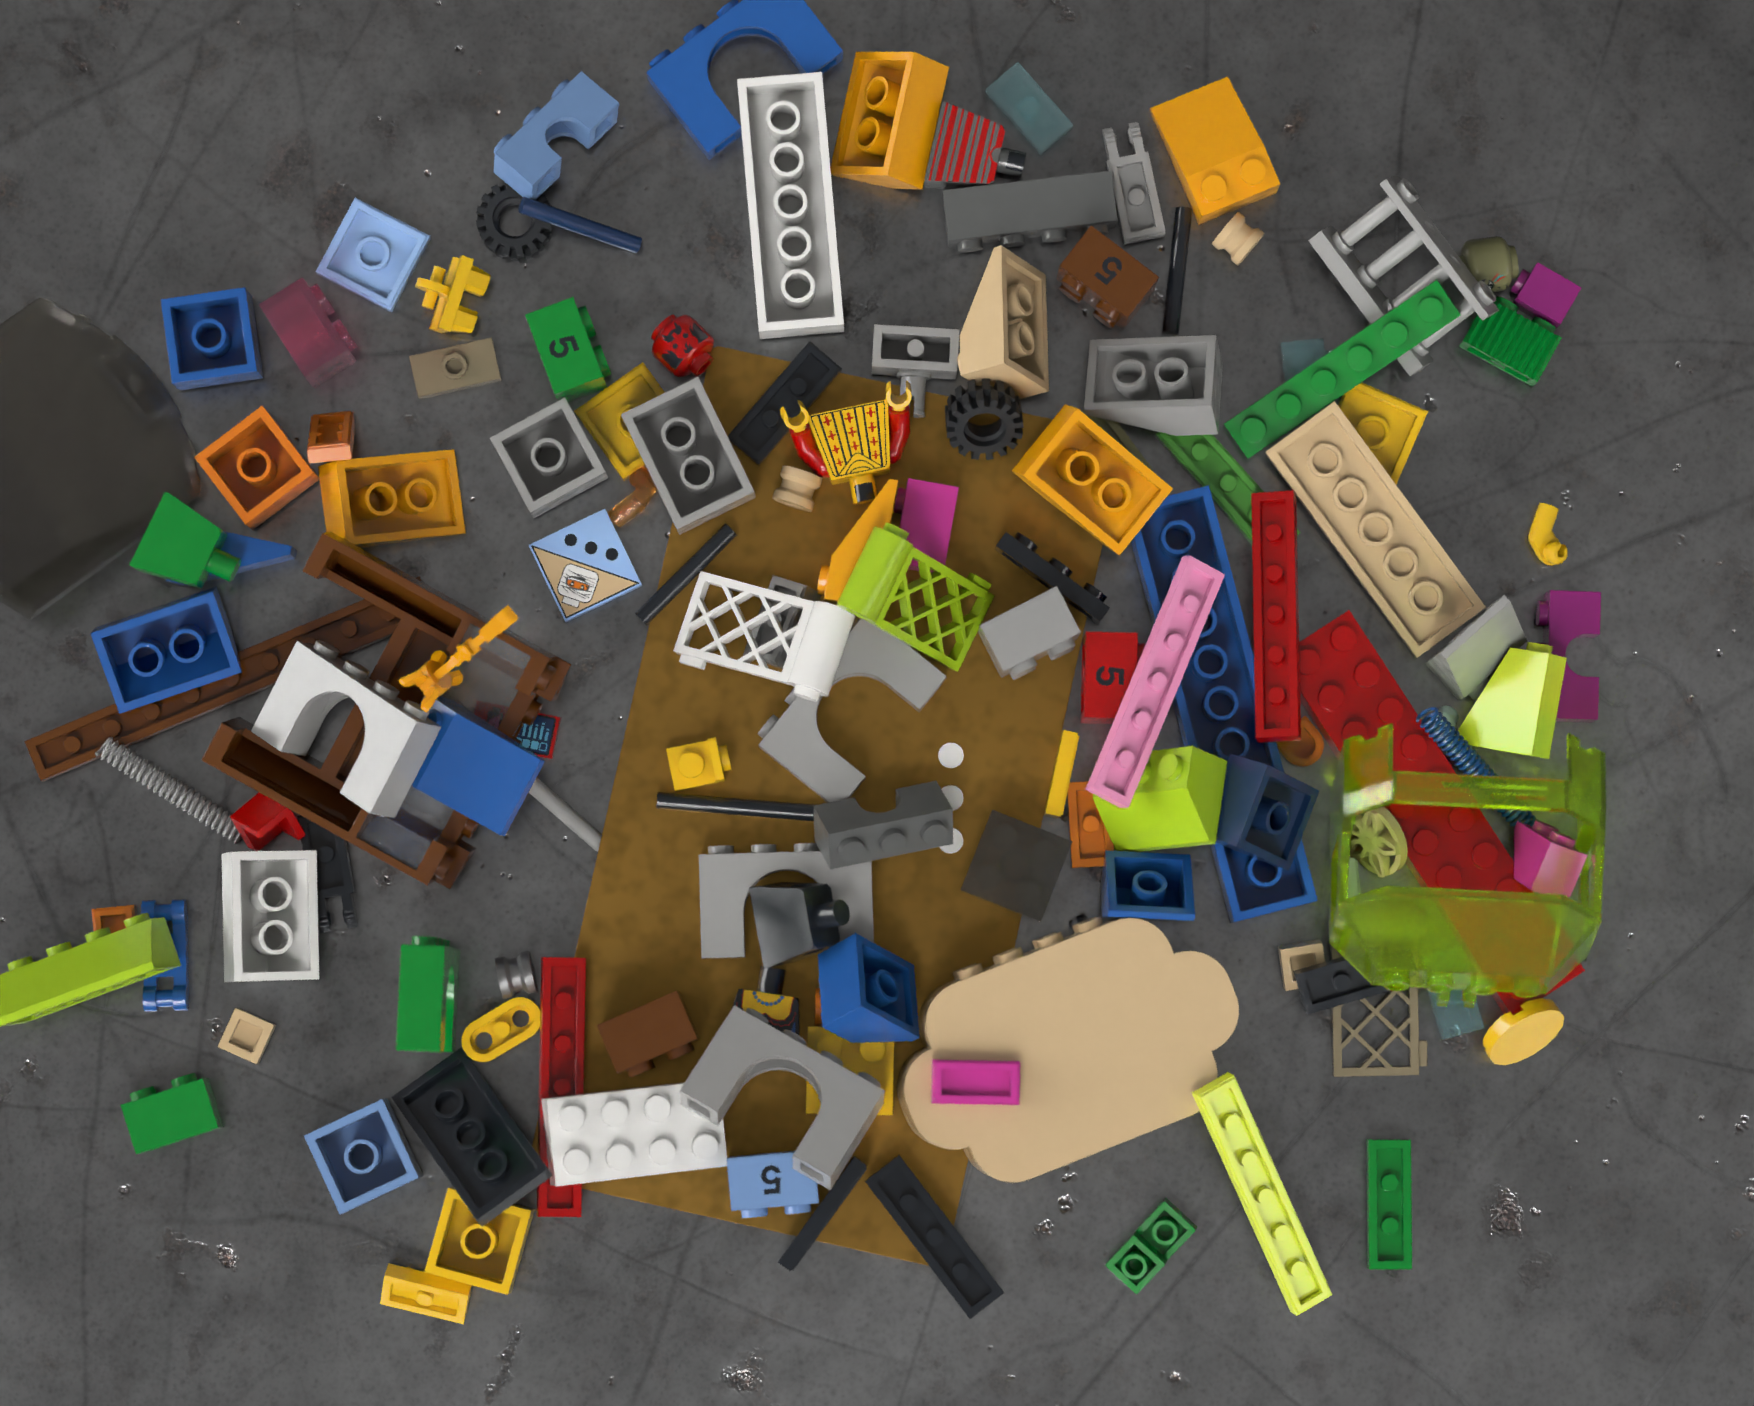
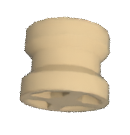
M1237 212L1218 234L1212 245L1218 250H1226L1231 255V261L1238 266L1265 233L1259 228H1251L1246 224L1245 216Z
M782 466L780 475L783 480L781 486L774 490L772 499L796 509L812 512L815 504L812 497L814 491L820 488L823 479L798 468Z

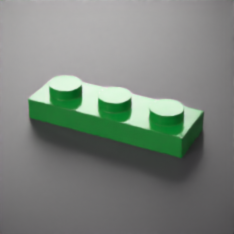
M1366 1139L1367 1269H1412L1411 1140Z

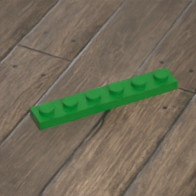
M1436 279L1226 421L1224 425L1247 459H1249L1461 316V313L1438 279Z

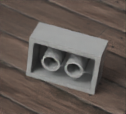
M698 377L621 414L679 535L756 498L754 489Z

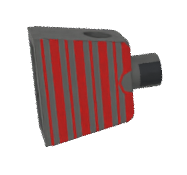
M942 102L924 178V187L932 189H958L994 184L996 172L1021 177L1026 152L1002 147L1006 127L950 103Z

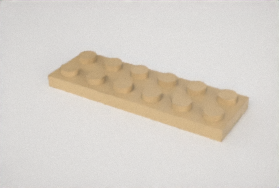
M1335 401L1265 452L1415 658L1421 656L1486 608Z

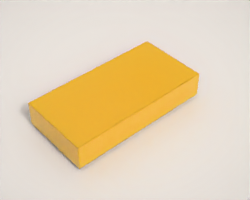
M1063 730L1061 733L1044 816L1058 819L1063 815L1080 737L1076 732Z

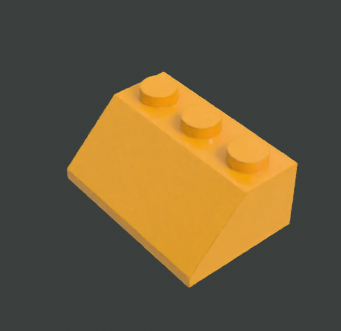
M856 52L831 161V175L892 189L922 190L949 67L916 52Z

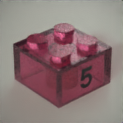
M302 277L259 304L300 371L313 388H316L357 362L351 351L358 346L340 319L332 322L329 318V315L334 313L335 310L317 283L309 287Z

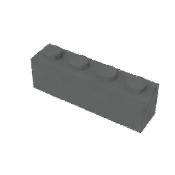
M1111 170L949 189L942 192L948 248L957 247L958 252L962 253L982 250L983 243L999 242L1000 246L1002 245L1003 247L1021 246L1025 244V238L1041 237L1042 242H1058L1066 240L1067 233L1083 232L1085 234L1091 225L1102 234L1107 235L1109 234V228H1115L1118 221Z

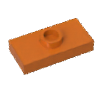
M343 411L313 414L311 416L307 445L309 464L352 459L356 426L354 412Z

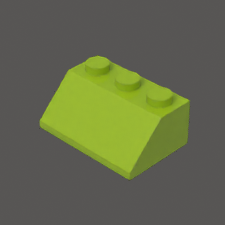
M1194 746L1154 750L1151 752L1129 808H1119L1093 794L1094 803L1115 850L1141 852L1216 844L1227 761Z

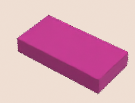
M932 1059L931 1103L1020 1105V1061Z

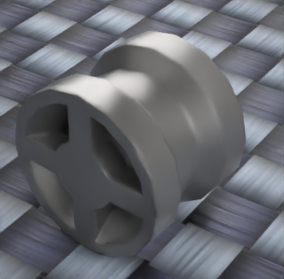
M529 951L520 952L518 957L513 959H507L504 956L495 958L497 977L503 999L512 998L516 992L525 991L528 994L538 992Z

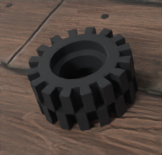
M506 182L505 185L500 187L498 184L491 187L492 191L488 195L486 193L481 198L482 204L477 207L476 225L481 239L491 252H495L502 259L508 257L511 261H519V258L525 257L526 260L533 258V253L537 251L540 253L545 249L544 244L547 241L550 242L554 225L532 218L531 226L524 234L520 236L505 234L499 227V217L505 208L512 205H520L523 197ZM541 194L536 199L538 202L550 205L545 195Z
M982 379V385L976 386L975 380L968 381L967 390L961 385L955 389L956 396L950 394L947 399L948 405H945L947 438H950L951 446L953 448L958 446L959 453L963 456L968 451H971V459L979 460L980 453H986V460L994 459L993 452L998 451L1000 456H1004L1007 454V446L1014 449L1018 445L1017 438H1022L1024 428L1021 401L1018 395L1015 396L1014 389L1009 386L1004 390V382L996 380L994 386H990V379ZM983 413L994 414L1000 417L999 420L989 425H976L968 421L973 416Z

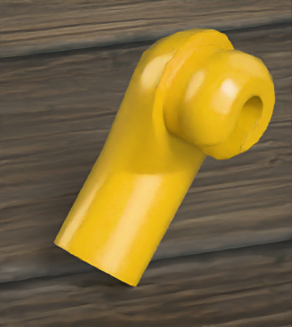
M1539 503L1528 534V542L1538 559L1549 566L1562 564L1568 556V549L1565 544H1560L1552 531L1559 509L1546 503Z

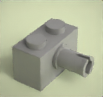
M874 324L871 374L897 376V378H900V395L906 392V381H908L911 385V400H914L913 418L925 417L926 380L931 378L956 380L960 329Z

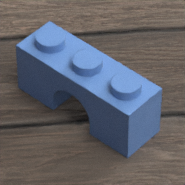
M582 71L571 81L568 79L562 81L554 90L551 100L543 108L535 107L526 116L523 127L513 136L507 134L496 145L494 149V173L522 197L536 200L560 177L562 157L553 151L548 143L554 138L567 136L578 140L587 149H590L617 123L619 102Z

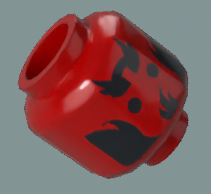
M672 314L656 327L651 335V339L654 341L652 345L653 356L676 377L682 378L691 373L699 376L713 362L714 358L710 353L714 347V338L689 315L677 317Z

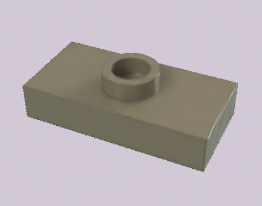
M492 337L409 356L419 399L502 381Z

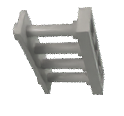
M1395 175L1380 183V186L1388 196L1347 229L1336 231L1331 226L1321 230L1308 241L1370 324L1436 279L1442 284L1450 277L1465 297L1455 305L1461 316L1397 358L1409 376H1412L1434 361L1429 355L1431 351L1430 346L1474 312L1483 321L1494 315L1499 309L1494 304L1496 297L1490 287L1481 280L1478 282L1417 202L1419 195L1414 186L1407 179L1403 178L1401 180L1398 175ZM1399 209L1414 230L1371 264H1361L1352 252L1354 244ZM1422 244H1425L1439 264L1395 299L1391 297L1387 299L1377 286L1380 283L1379 278Z

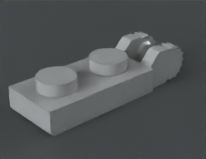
M1138 122L1128 124L1127 134L1134 154L1119 157L1117 137L1112 127L1102 129L1108 158L1106 165L1107 170L1112 172L1116 211L1123 244L1164 237L1166 230L1149 153L1145 152Z

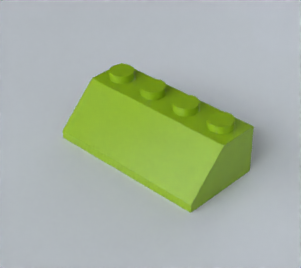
M148 913L140 914L124 920L126 928L111 933L110 928L106 927L86 934L85 939L87 943L72 948L71 942H65L46 949L48 957L34 962L32 956H28L8 963L9 971L0 974V1027L28 1023L180 967L181 963L165 917L150 919Z

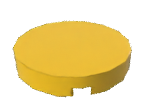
M1539 998L1526 1001L1520 1005L1523 1011L1514 1016L1509 1011L1500 1016L1489 1027L1483 1038V1046L1485 1047L1486 1054L1494 1064L1508 1065L1524 1060L1540 1051L1557 1036L1563 1026L1564 1015L1553 1000Z

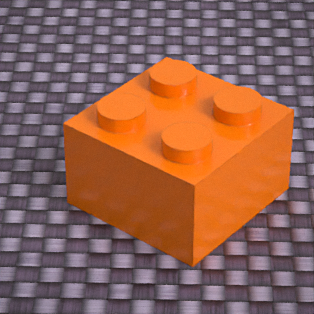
M263 405L194 457L241 520L252 530L319 480V476Z

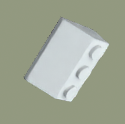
M317 850L223 853L224 982L319 979Z

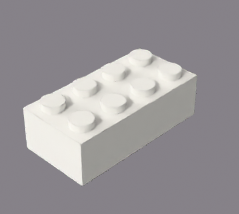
M685 1082L543 1098L541 1101L549 1171L553 1175L550 1177V1185L564 1186L727 1166L723 1119L717 1126L682 1106L680 1102V1089Z

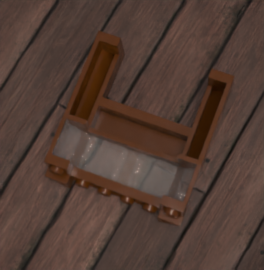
M332 532L322 533L302 570L316 579L327 578L400 618L369 678L374 682L376 680L386 682L398 689L399 694L397 697L404 702L409 700L420 704L424 694L415 684L410 687H403L399 683L401 678L416 672L427 661H430L431 655L435 651L441 650L448 656L444 662L445 664L457 652V645L463 644L470 637L473 639L479 635L478 631L490 620ZM506 629L488 644L486 642L482 643L479 646L481 650L472 657L471 661L465 660L458 667L455 666L450 671L459 670L463 674V681L458 686H451L440 697L454 700L522 745V741L517 739L524 724L531 726L537 718L543 705L537 701L539 696L550 702L557 700L571 664ZM356 703L324 763L308 754L302 756L280 752L251 732L254 724L241 717L220 724L202 761L427 886L435 881L450 889L476 850V847L462 839L464 836L471 838L479 823L413 786L410 787L395 818L370 814L340 793L362 750L365 738L363 715Z

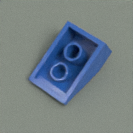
M438 697L429 709L428 718L440 725L441 729L411 786L495 833L505 836L545 760L454 700Z

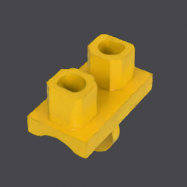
M461 255L460 258L452 257L444 284H442L446 269L434 266L430 280L417 278L415 287L426 292L422 307L433 310L439 296L429 327L430 330L438 333L452 331L468 334L473 332L478 312L460 306L461 298L464 291L479 297L483 296L491 277L487 272L473 266L474 259Z

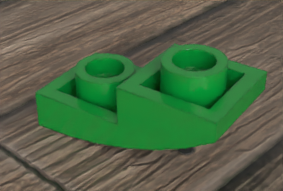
M1165 1198L1116 1251L1105 1266L1137 1295L1163 1268L1167 1260L1196 1231L1197 1226L1172 1202Z

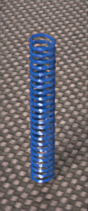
M1429 707L1417 716L1416 722H1419L1421 717L1434 710L1435 712L1427 715L1421 721L1420 727L1425 728L1424 732L1429 733V737H1433V742H1438L1437 746L1442 747V751H1446V756H1450V760L1455 761V766L1459 765V770H1463V775H1467V779L1472 780V784H1476V789H1480V794H1484V798H1489L1488 802L1493 803V808H1497V812H1501V817H1505V821L1510 822V826L1515 828L1517 821L1523 822L1524 820H1526L1524 824L1533 826L1535 820H1537L1535 815H1532V812L1527 810V806H1524L1523 802L1519 801L1515 793L1511 792L1509 787H1506V783L1502 782L1497 773H1494V770L1489 768V764H1486L1485 760L1481 759V756L1477 754V751L1472 749L1471 745H1468V741L1464 740L1459 731H1455V727L1451 726V723L1447 721L1446 717L1442 716L1441 712H1438L1437 707Z

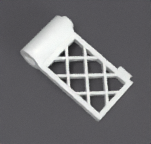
M700 571L673 651L681 655L679 659L681 664L704 670L708 662L795 687L794 695L817 702L819 695L829 696L855 615L830 603L814 602ZM709 585L722 587L728 601L708 611L704 600ZM732 590L741 593L734 597ZM753 596L759 597L766 611L746 622L739 604ZM770 601L778 602V604L772 607ZM791 606L803 609L798 625L784 632L776 615ZM733 609L740 626L721 637L713 620ZM770 619L778 636L758 647L751 630ZM707 624L715 641L701 649L689 647L693 632ZM745 634L752 651L738 660L732 659L725 645ZM780 645H783L787 653L782 672L769 669L763 655ZM719 649L721 655H717L712 652ZM757 660L759 666L750 663Z

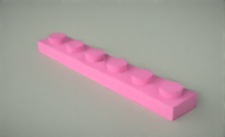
M1190 555L1182 557L1085 790L1119 808H1129L1225 574Z

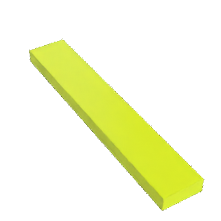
M1227 1072L1192 1092V1095L1289 1310L1298 1316L1333 1294L1237 1080L1233 1074Z

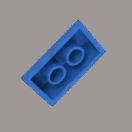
M217 586L98 626L90 633L119 714L242 672L232 629Z

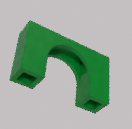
M412 936V945L401 944L396 1034L397 1051L455 1052L460 950L451 948L450 940L439 937Z

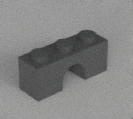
M937 781L895 789L896 808L888 812L874 813L866 811L858 805L855 797L813 806L814 838L828 867L835 869L953 844V808Z

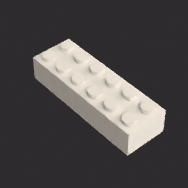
M822 72L737 79L760 339L844 332Z

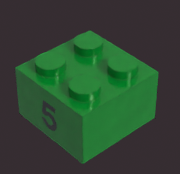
M571 297L525 314L558 401L565 397L567 402L570 403L607 388L604 377L612 374L601 345L592 347L589 338L597 336L586 305L577 308L574 298Z

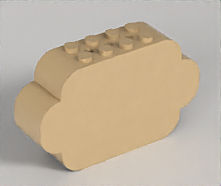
M1099 916L1072 925L1074 933L1063 937L1061 932H1054L1032 941L1035 949L1025 953L1022 952L1020 947L994 955L992 958L995 964L989 967L982 968L981 963H974L952 972L955 980L937 987L923 1002L918 1022L919 1035L924 1047L909 1056L902 1065L898 1075L897 1096L908 1125L918 1137L928 1143L945 1149H963L968 1160L980 1172L1000 1181L1014 1183L1032 1179L1197 1113L1200 1110L1192 1092L1218 1078L1217 1065L1212 1051L1222 1046L1231 1037L1239 1017L1238 1000L1230 978L1222 965L1214 958L1201 952L1173 951L1163 932L1148 921L1138 918H1121L1103 922L1102 917ZM932 1059L1020 1061V1105L932 1104Z

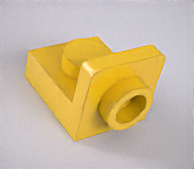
M716 737L708 738L706 741L666 749L675 792L724 782V771L732 770L727 745L718 746Z

